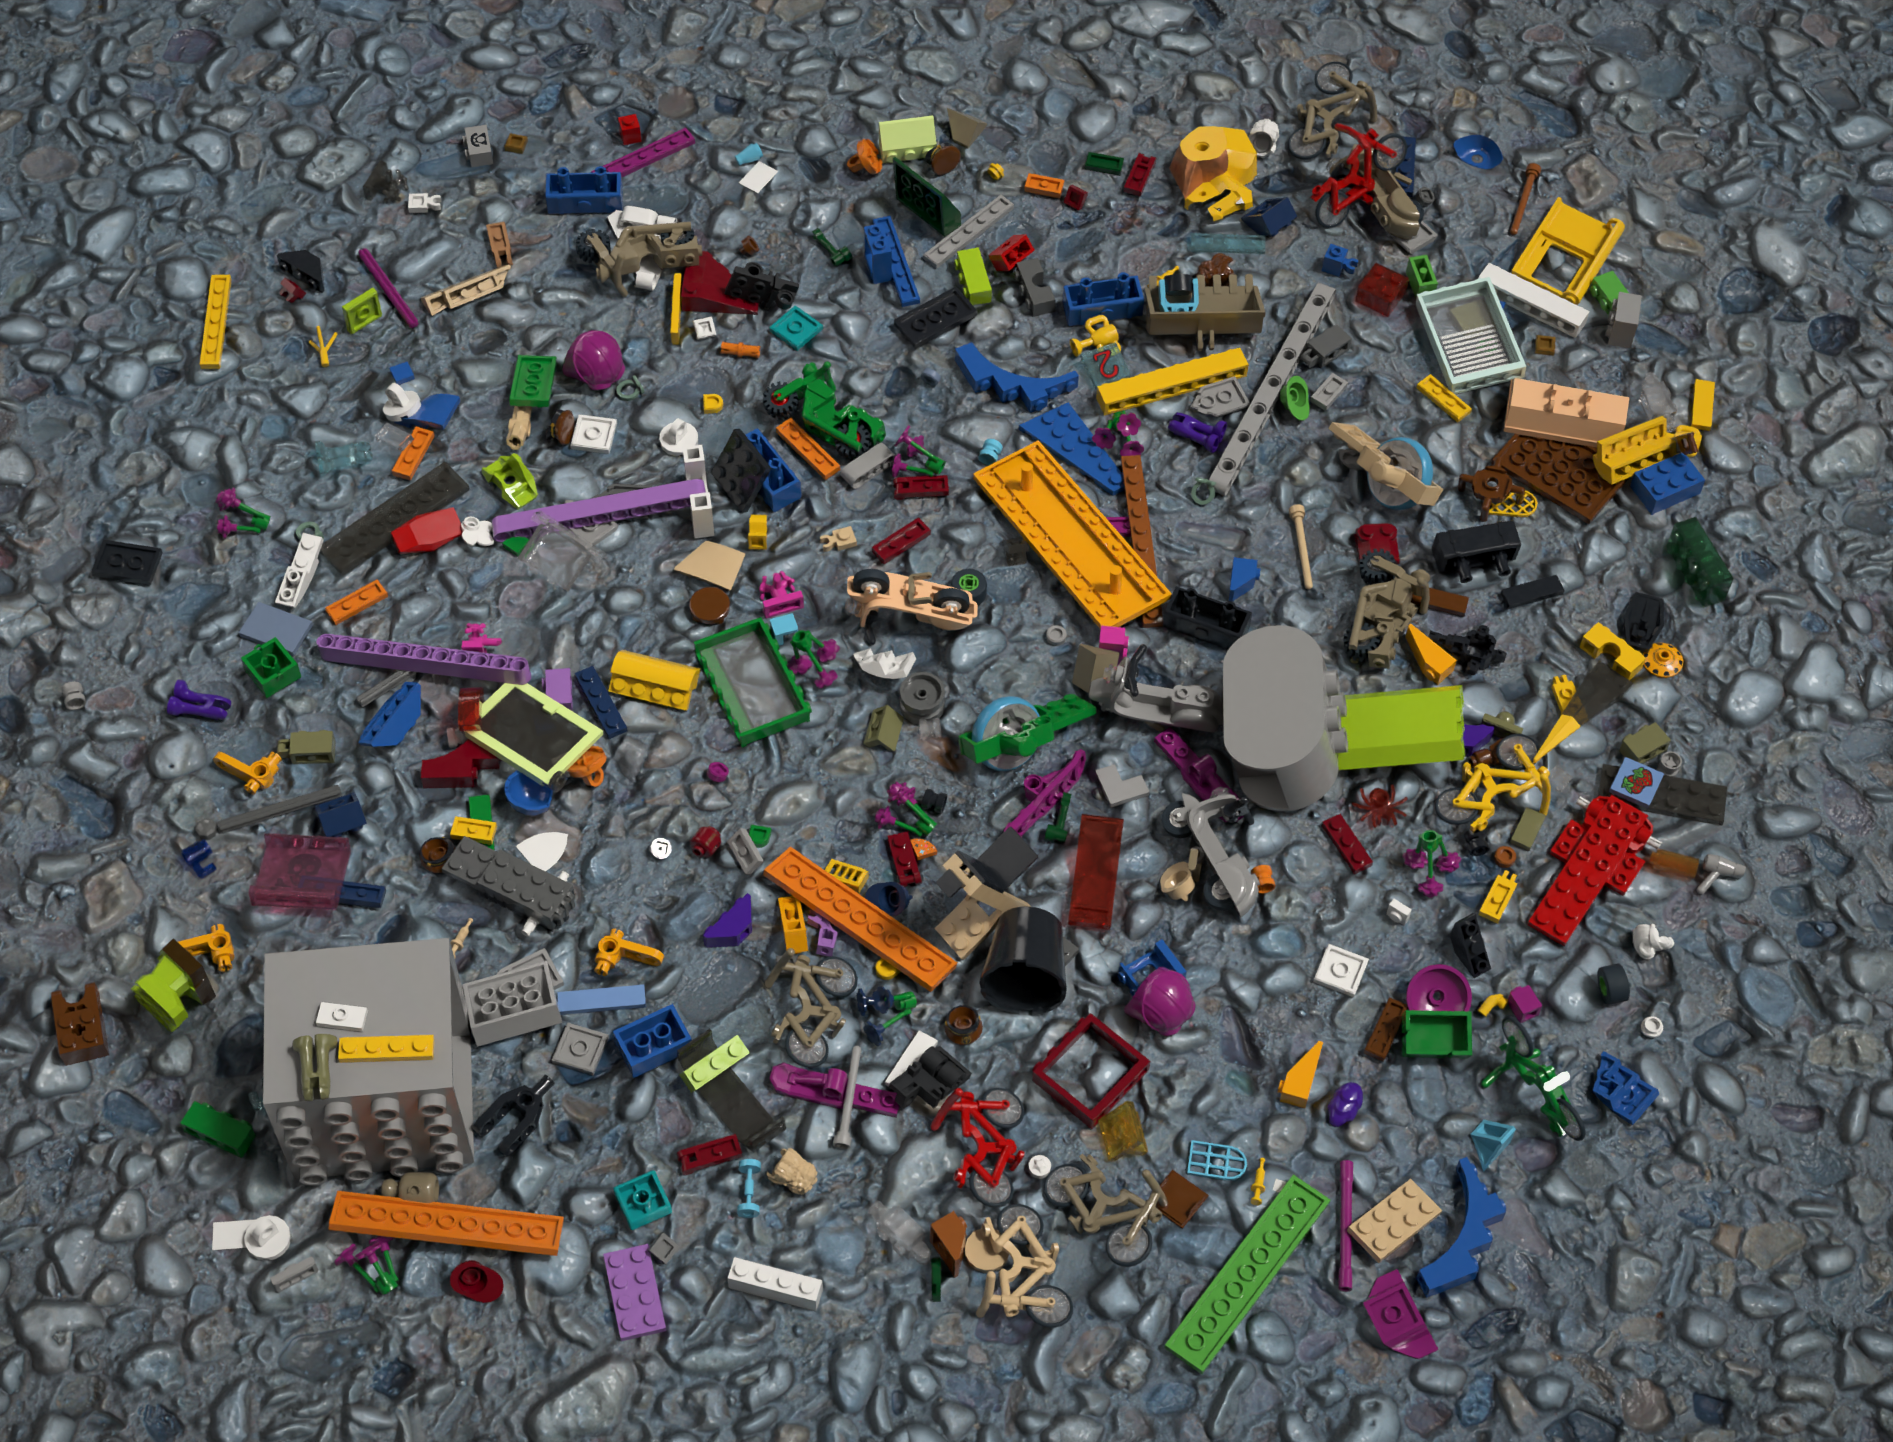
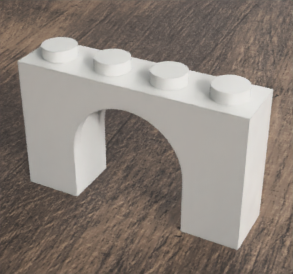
M702 445L682 447L686 481L701 479L704 481L706 493L690 495V511L694 537L714 536L710 492L707 489Z

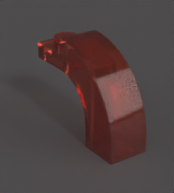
M483 687L460 689L458 701V726L460 731L482 730V705L485 702Z

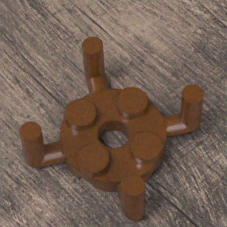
M1496 457L1493 466H1486L1485 469L1478 470L1474 476L1467 474L1459 476L1458 491H1465L1466 482L1471 483L1474 496L1477 499L1483 500L1480 521L1482 522L1488 520L1491 503L1504 502L1510 493L1517 494L1516 504L1521 505L1524 501L1525 488L1512 485L1511 477L1502 468L1503 459L1501 457ZM1492 481L1495 482L1497 486L1490 487L1487 483Z

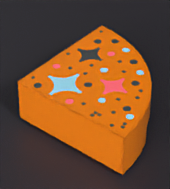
M923 839L910 840L917 861L937 855V849L929 841Z

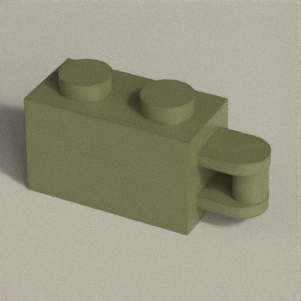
M333 731L291 732L290 739H281L277 742V754L281 758H291L292 764L335 763L336 741Z

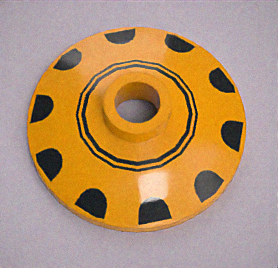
M1654 643L1648 653H1643V656L1646 658L1644 667L1654 676L1670 678L1677 675L1682 669L1683 657L1670 644Z

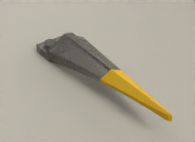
M1599 661L1589 670L1534 757L1533 763L1539 761L1588 721L1621 700L1631 689L1633 682Z

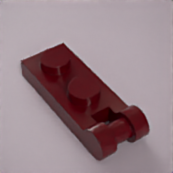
M1138 153L1123 192L1141 197L1150 174L1155 167L1156 157L1151 156L1149 158L1145 154Z
M948 475L898 477L893 480V487L895 488L894 498L896 500H903L907 497L949 496Z
M908 832L888 835L887 840L899 884L904 887L911 883H915V885L922 884Z
M736 1134L689 1147L676 1153L678 1161H681L682 1164L681 1171L683 1175H690L697 1170L743 1157ZM696 1156V1161L690 1162V1158Z

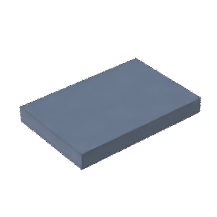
M258 602L239 631V635L242 638L262 645L276 637L288 653L294 656L312 628L313 623L308 619Z

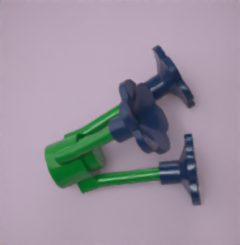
M884 986L877 987V991L873 992L872 997H866L862 988L858 989L856 995L858 1011L861 1016H865L867 1006L873 1005L875 1010H879L881 1014H885L892 1007L893 1002L896 1009L902 1011L883 1025L879 1024L876 1026L870 1021L865 1022L863 1030L867 1034L868 1040L876 1046L881 1045L883 1041L881 1033L885 1031V1028L902 1017L911 1014V1009L917 1005L916 997L912 991L893 996Z

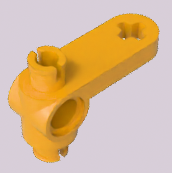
M218 752L214 756L213 761L222 770L247 782L244 785V789L248 793L251 792L252 795H255L258 789H266L273 784L274 775L279 770L277 765L282 761V758L277 753L270 752L267 758L262 757L259 761L248 766L223 752Z
M217 924L218 930L213 925L210 928L212 932L210 934L178 941L192 956L211 952L212 960L215 964H218V970L221 972H226L225 966H227L228 971L233 968L231 961L235 958L234 947L231 942L230 933L224 930L223 924ZM225 944L223 947L217 948L219 945Z
M613 928L609 936H604L599 941V950L594 959L597 966L594 971L598 975H601L603 971L602 976H607L609 969L615 968L616 963L620 961L621 957L652 966H660L664 959V954L655 948L622 939L624 933L618 930L616 934V929ZM608 949H614L612 952H606Z

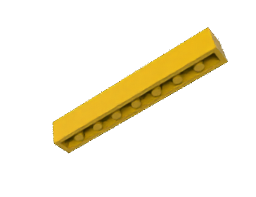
M1241 348L1229 349L1225 352L1211 354L1207 357L1193 359L1163 369H1156L1152 372L1141 373L1137 376L1123 378L1112 383H1104L1101 386H1097L1096 399L1105 416L1196 391L1202 386L1234 376L1236 379L1247 377L1249 364Z

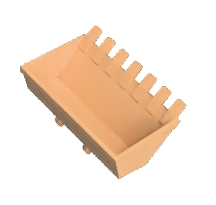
M1514 378L1510 381L1504 432L1597 448V441L1624 431L1629 397Z

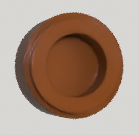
M1508 846L1499 847L1494 855L1495 863L1502 868L1513 866L1516 860L1515 851Z

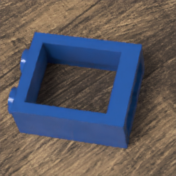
M882 223L864 227V258L873 284L892 281V251Z

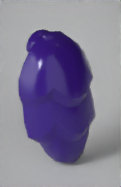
M1349 1082L1340 1086L1335 1091L1333 1098L1327 1106L1329 1123L1333 1127L1342 1126L1346 1122L1353 1121L1363 1103V1091L1360 1085Z

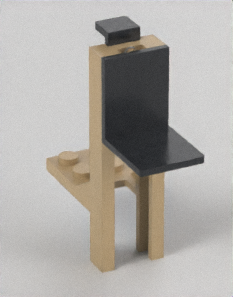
M1009 827L978 859L958 850L943 865L947 871L936 881V884L950 898L961 888L967 892L965 899L935 928L963 960L996 929L998 920L1004 912L1016 907H1031L1027 902L1005 892L1038 859V855L1012 827ZM981 901L996 908V910L988 916L977 902Z

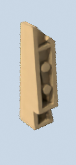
M503 265L423 296L420 299L430 315L433 316L446 307L452 309L503 288L505 277L511 267L510 265Z

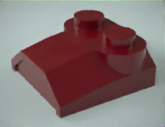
M1389 523L1364 524L1355 530L1359 561L1362 559L1363 554L1367 555L1369 550L1373 553V549H1377V552H1380V549H1384V553L1389 551L1390 555L1394 556L1396 565L1400 564L1397 529L1394 525Z

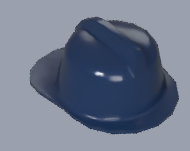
M885 882L872 885L867 890L865 899L890 916H897L908 907L913 896L909 895L908 890L899 883Z

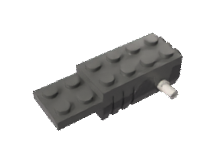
M466 836L463 837L442 867L444 874L479 890L483 898L489 899L495 904L498 903L503 908L507 907L508 910L526 918L527 922L521 933L527 937L537 925L553 932L557 926H562L569 919L568 910L575 907L573 885L567 882L569 878L567 872L562 871L556 877L502 850L497 852Z

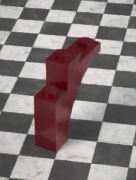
M491 709L480 720L477 728L496 739V731H493L494 726H497V713L494 714L493 709ZM468 739L460 747L448 754L422 760L421 781L423 789L474 788V780L478 779V770L500 769V761L502 760Z

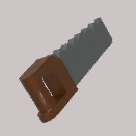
M1693 432L1671 438L1676 441V453L1688 455L1698 452Z

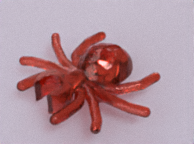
M1392 784L1390 800L1387 791L1375 788L1370 792L1369 802L1364 794V789L1360 788L1361 797L1368 806L1352 803V805L1360 809L1371 810L1361 817V822L1373 814L1372 824L1374 828L1377 827V824L1381 826V818H1385L1388 825L1391 817L1393 824L1396 826L1397 820L1393 812L1404 817L1407 814L1392 807L1404 803L1408 800V797H1404L1402 800L1392 804L1396 794L1395 787Z

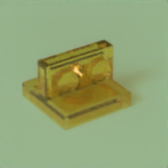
M1124 1102L1098 1120L1108 1161H1116L1125 1154L1143 1156L1148 1153L1140 1118L1133 1102Z

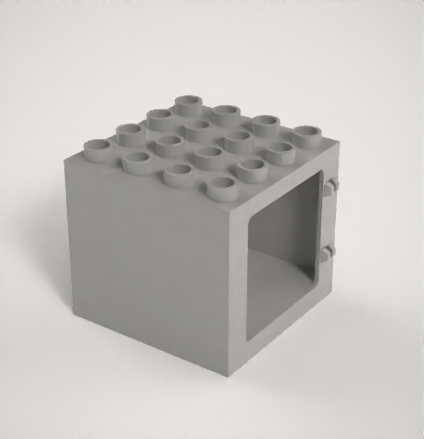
M449 938L265 954L263 1105L294 1179H300L302 1184L320 1185L327 1181V1176L345 1175V1178L351 1181H365L373 1176V1172L391 1171L392 1175L402 1177L407 1172H418V1168L436 1167V1170L439 1172L454 1173L462 1170L463 1164L475 1163L471 1026ZM321 1002L366 1007L368 1013L363 1032L318 1027L316 1020ZM316 1034L334 1035L337 1037V1046L329 1051V1098L321 1100L319 1088H313V1102L305 1101L301 1086L300 1055L294 1051L292 1042L294 1039L305 1035L313 1038L312 1063L315 1073L317 1071V1056L314 1036ZM434 1035V1060L339 1063L338 1060L339 1038Z

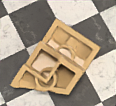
M705 541L674 567V571L731 591L745 553L721 544Z

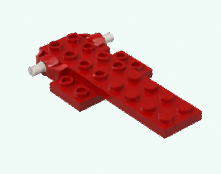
M1613 795L1610 797L1598 796L1591 802L1580 796L1576 804L1586 809L1584 822L1581 825L1571 819L1550 850V855L1566 863V865L1533 913L1527 925L1564 947L1602 888L1606 886L1624 896L1645 864V860L1637 857L1636 854L1647 844L1657 850L1662 844L1661 841L1652 837L1653 825L1647 819L1649 815Z

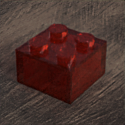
M1375 263L1358 286L1355 302L1389 317L1405 295L1409 278Z

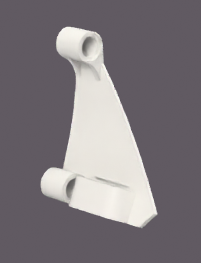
M625 206L623 211L616 210L607 217L617 238H619L623 229L628 226L677 223V218L663 215L658 216L653 210L634 206ZM661 233L654 234L655 236H659V239L661 241ZM652 254L646 255L641 259L640 270L635 272L637 277L636 286L634 285V287L648 290L655 289L663 268L662 270L653 260Z

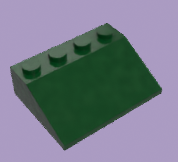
M894 157L893 169L896 199L944 237L961 226V213L952 202L933 185L898 158Z

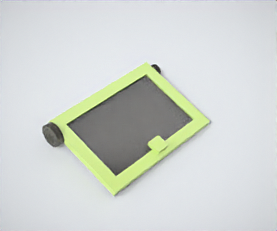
M504 683L469 717L464 715L459 720V731L464 733L466 738L538 784L545 785L554 792H558L564 787L567 781V774L565 772L603 735V730L528 683L523 685Z

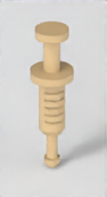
M472 918L467 920L466 926L462 927L456 938L450 942L454 959L456 958L455 952L462 950L464 947L462 943L469 933L468 928L473 922Z

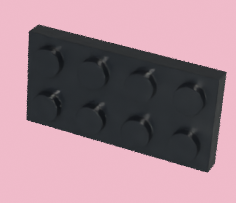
M955 286L894 319V325L916 349L977 316L978 311Z

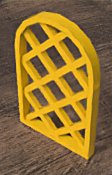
M1525 491L1524 502L1526 505L1522 507L1516 504L1512 498L1516 493H1511L1504 502L1497 503L1496 505L1491 503L1492 508L1489 509L1488 515L1528 517L1536 511L1537 499L1532 493ZM1525 497H1531L1532 501L1529 502ZM1508 499L1513 502L1510 506L1505 503ZM1501 504L1506 507L1503 511L1498 508ZM1515 505L1520 508L1517 512L1512 509ZM1530 506L1533 510L1528 512L1525 509Z

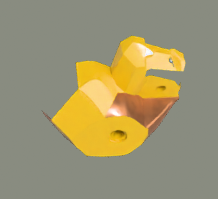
M1204 126L1190 132L1180 142L1169 168L1185 197L1184 208L1188 210L1190 204L1204 202L1221 194L1225 189L1231 190V193L1208 208V211L1213 216V221L1223 219L1224 216L1240 209L1247 210L1253 207L1252 191L1244 185L1251 182L1257 175V152L1245 131L1226 127Z

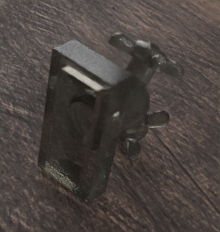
M379 161L363 185L365 199L372 201L377 192L382 190V194L386 195L384 203H388L389 200L400 202L401 198L397 196L400 191L398 186L403 185L407 191L409 189L406 184L407 178L397 169L395 171L398 178L394 180L392 170L388 169L387 163Z

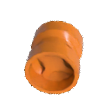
M1259 865L1251 870V874L1255 873L1260 882V885L1257 886L1258 893H1268L1275 889L1276 885L1274 879L1271 878L1272 869L1269 865Z

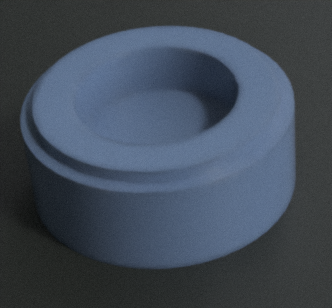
M925 368L921 374L922 380L932 386L938 385L941 380V376L930 368Z

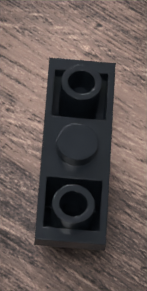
M307 250L283 252L276 255L279 263L278 266L283 272H288L298 281L308 284L313 290L316 289L321 293L325 291L323 269L319 257Z
M1472 913L1455 922L1449 935L1455 954L1472 977L1476 978L1491 970V965L1476 914Z

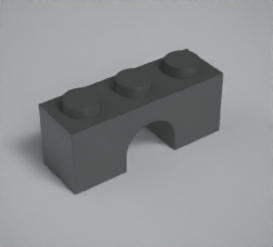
M1038 258L1017 262L1016 271H1014L1015 281L1019 282L1020 293L1022 296H1025L1027 310H1031L1033 317L1055 312V298L1050 286H1036L1043 284L1044 275Z

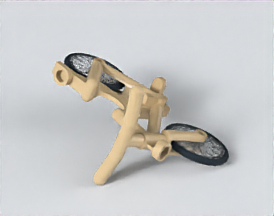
M1013 1204L1003 1208L998 1214L996 1222L997 1229L1001 1234L1000 1236L995 1232L990 1217L985 1218L982 1224L983 1236L990 1238L994 1252L1006 1251L1013 1259V1267L1008 1271L1006 1269L999 1271L1001 1295L993 1294L996 1274L993 1271L987 1273L982 1301L976 1311L977 1317H984L990 1304H998L1003 1306L1007 1317H1013L1019 1313V1310H1025L1029 1317L1041 1326L1055 1328L1066 1324L1072 1317L1073 1303L1069 1295L1062 1289L1051 1285H1042L1031 1290L1027 1296H1023L1043 1275H1050L1054 1272L1059 1252L1058 1243H1052L1048 1251H1044L1038 1239L1043 1233L1044 1224L1038 1212L1022 1204ZM1013 1244L1026 1245L1033 1258L1021 1256L1019 1250ZM1022 1268L1034 1271L1012 1294L1010 1293L1009 1283L1015 1280Z

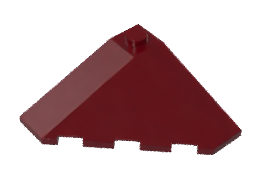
M702 251V256H699V265L686 266L681 293L682 311L758 315L759 304L725 294V288L731 277L730 271L724 265L718 263L708 251Z

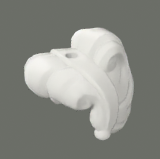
M1641 924L1633 930L1634 948L1643 959H1652L1656 951L1667 950L1674 946V940L1671 937H1659L1655 924Z

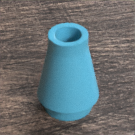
M751 143L739 154L735 155V159L740 166L760 160L763 153L757 143Z

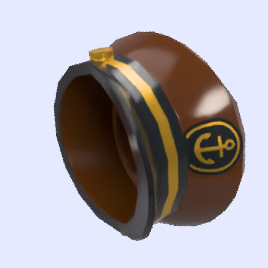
M942 143L930 149L925 156V160L931 165L935 174L945 175L958 165L961 154L952 144Z
M556 411L547 430L546 440L549 441L552 438H556L562 445L570 442L574 430L572 411Z
M434 837L425 841L420 849V861L423 867L434 873H443L442 867L456 849L453 842L444 837Z
M959 1005L949 1011L945 1021V1033L952 1042L967 1045L975 1042L982 1033V1021L975 1009L967 1005Z

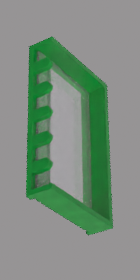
M762 617L694 642L695 654L741 747L806 721L808 723L810 722V713H812L809 702H805L803 699L802 688L794 682L796 679L793 671L787 668L788 663L785 655H781L779 652L780 648L777 640L771 637L772 632L769 624H765Z

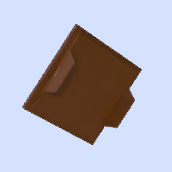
M1172 1170L1160 1185L1168 1204L1166 1207H1161L1157 1201L1156 1208L1162 1212V1215L1183 1229L1209 1195Z

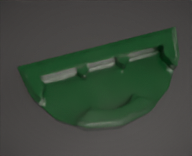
M940 1257L931 1258L933 1302H941Z

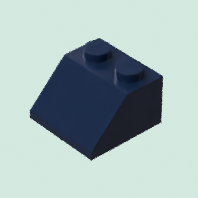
M1283 197L1265 200L1241 217V219L1260 236L1273 237L1279 233V229L1291 225L1292 220L1297 217V214L1289 198Z
M355 792L315 805L326 838H337L343 835L345 831L350 829L351 831H357L367 824Z

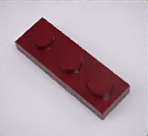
M918 517L874 545L872 553L883 564H886L931 535V530Z
M1341 814L1322 821L1321 826L1354 874L1373 865L1372 859Z

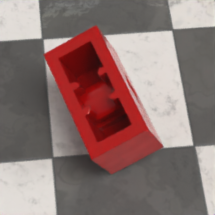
M1026 234L1013 235L991 252L988 257L996 271H1010L1016 266L1017 262H1021L1031 254L1034 248Z

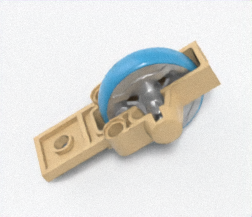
M1331 423L1328 429L1335 433L1334 437L1347 442V446L1350 449L1361 453L1356 462L1368 471L1367 477L1370 491L1381 505L1393 510H1406L1417 504L1431 506L1436 504L1443 488L1432 481V460L1423 445L1407 437H1396L1379 444L1355 425Z

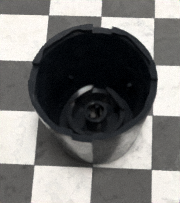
M1024 906L1007 910L1000 916L979 981L980 992L990 1004L1010 1013L1019 1014L1020 1011H1032L1033 1015L1049 1012L1062 1004L1067 991L1062 924L1055 915L1041 908Z

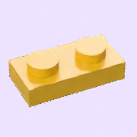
M455 816L450 837L451 839L462 840L466 836L478 843L492 845L497 824L496 822Z

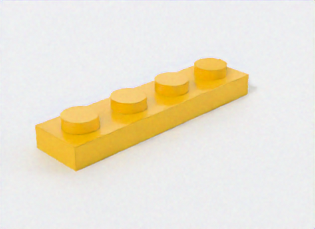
M434 1035L339 1038L338 1060L339 1063L434 1060L435 1039Z

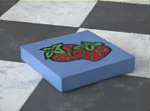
M1625 757L1609 792L1648 809L1664 773Z

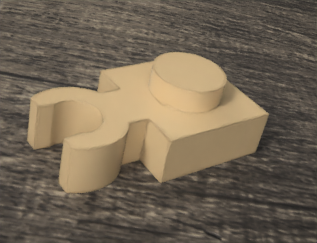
M851 526L833 530L832 536L822 535L820 537V543H828L823 545L824 552L832 550L833 547H837V550L840 551L857 546Z

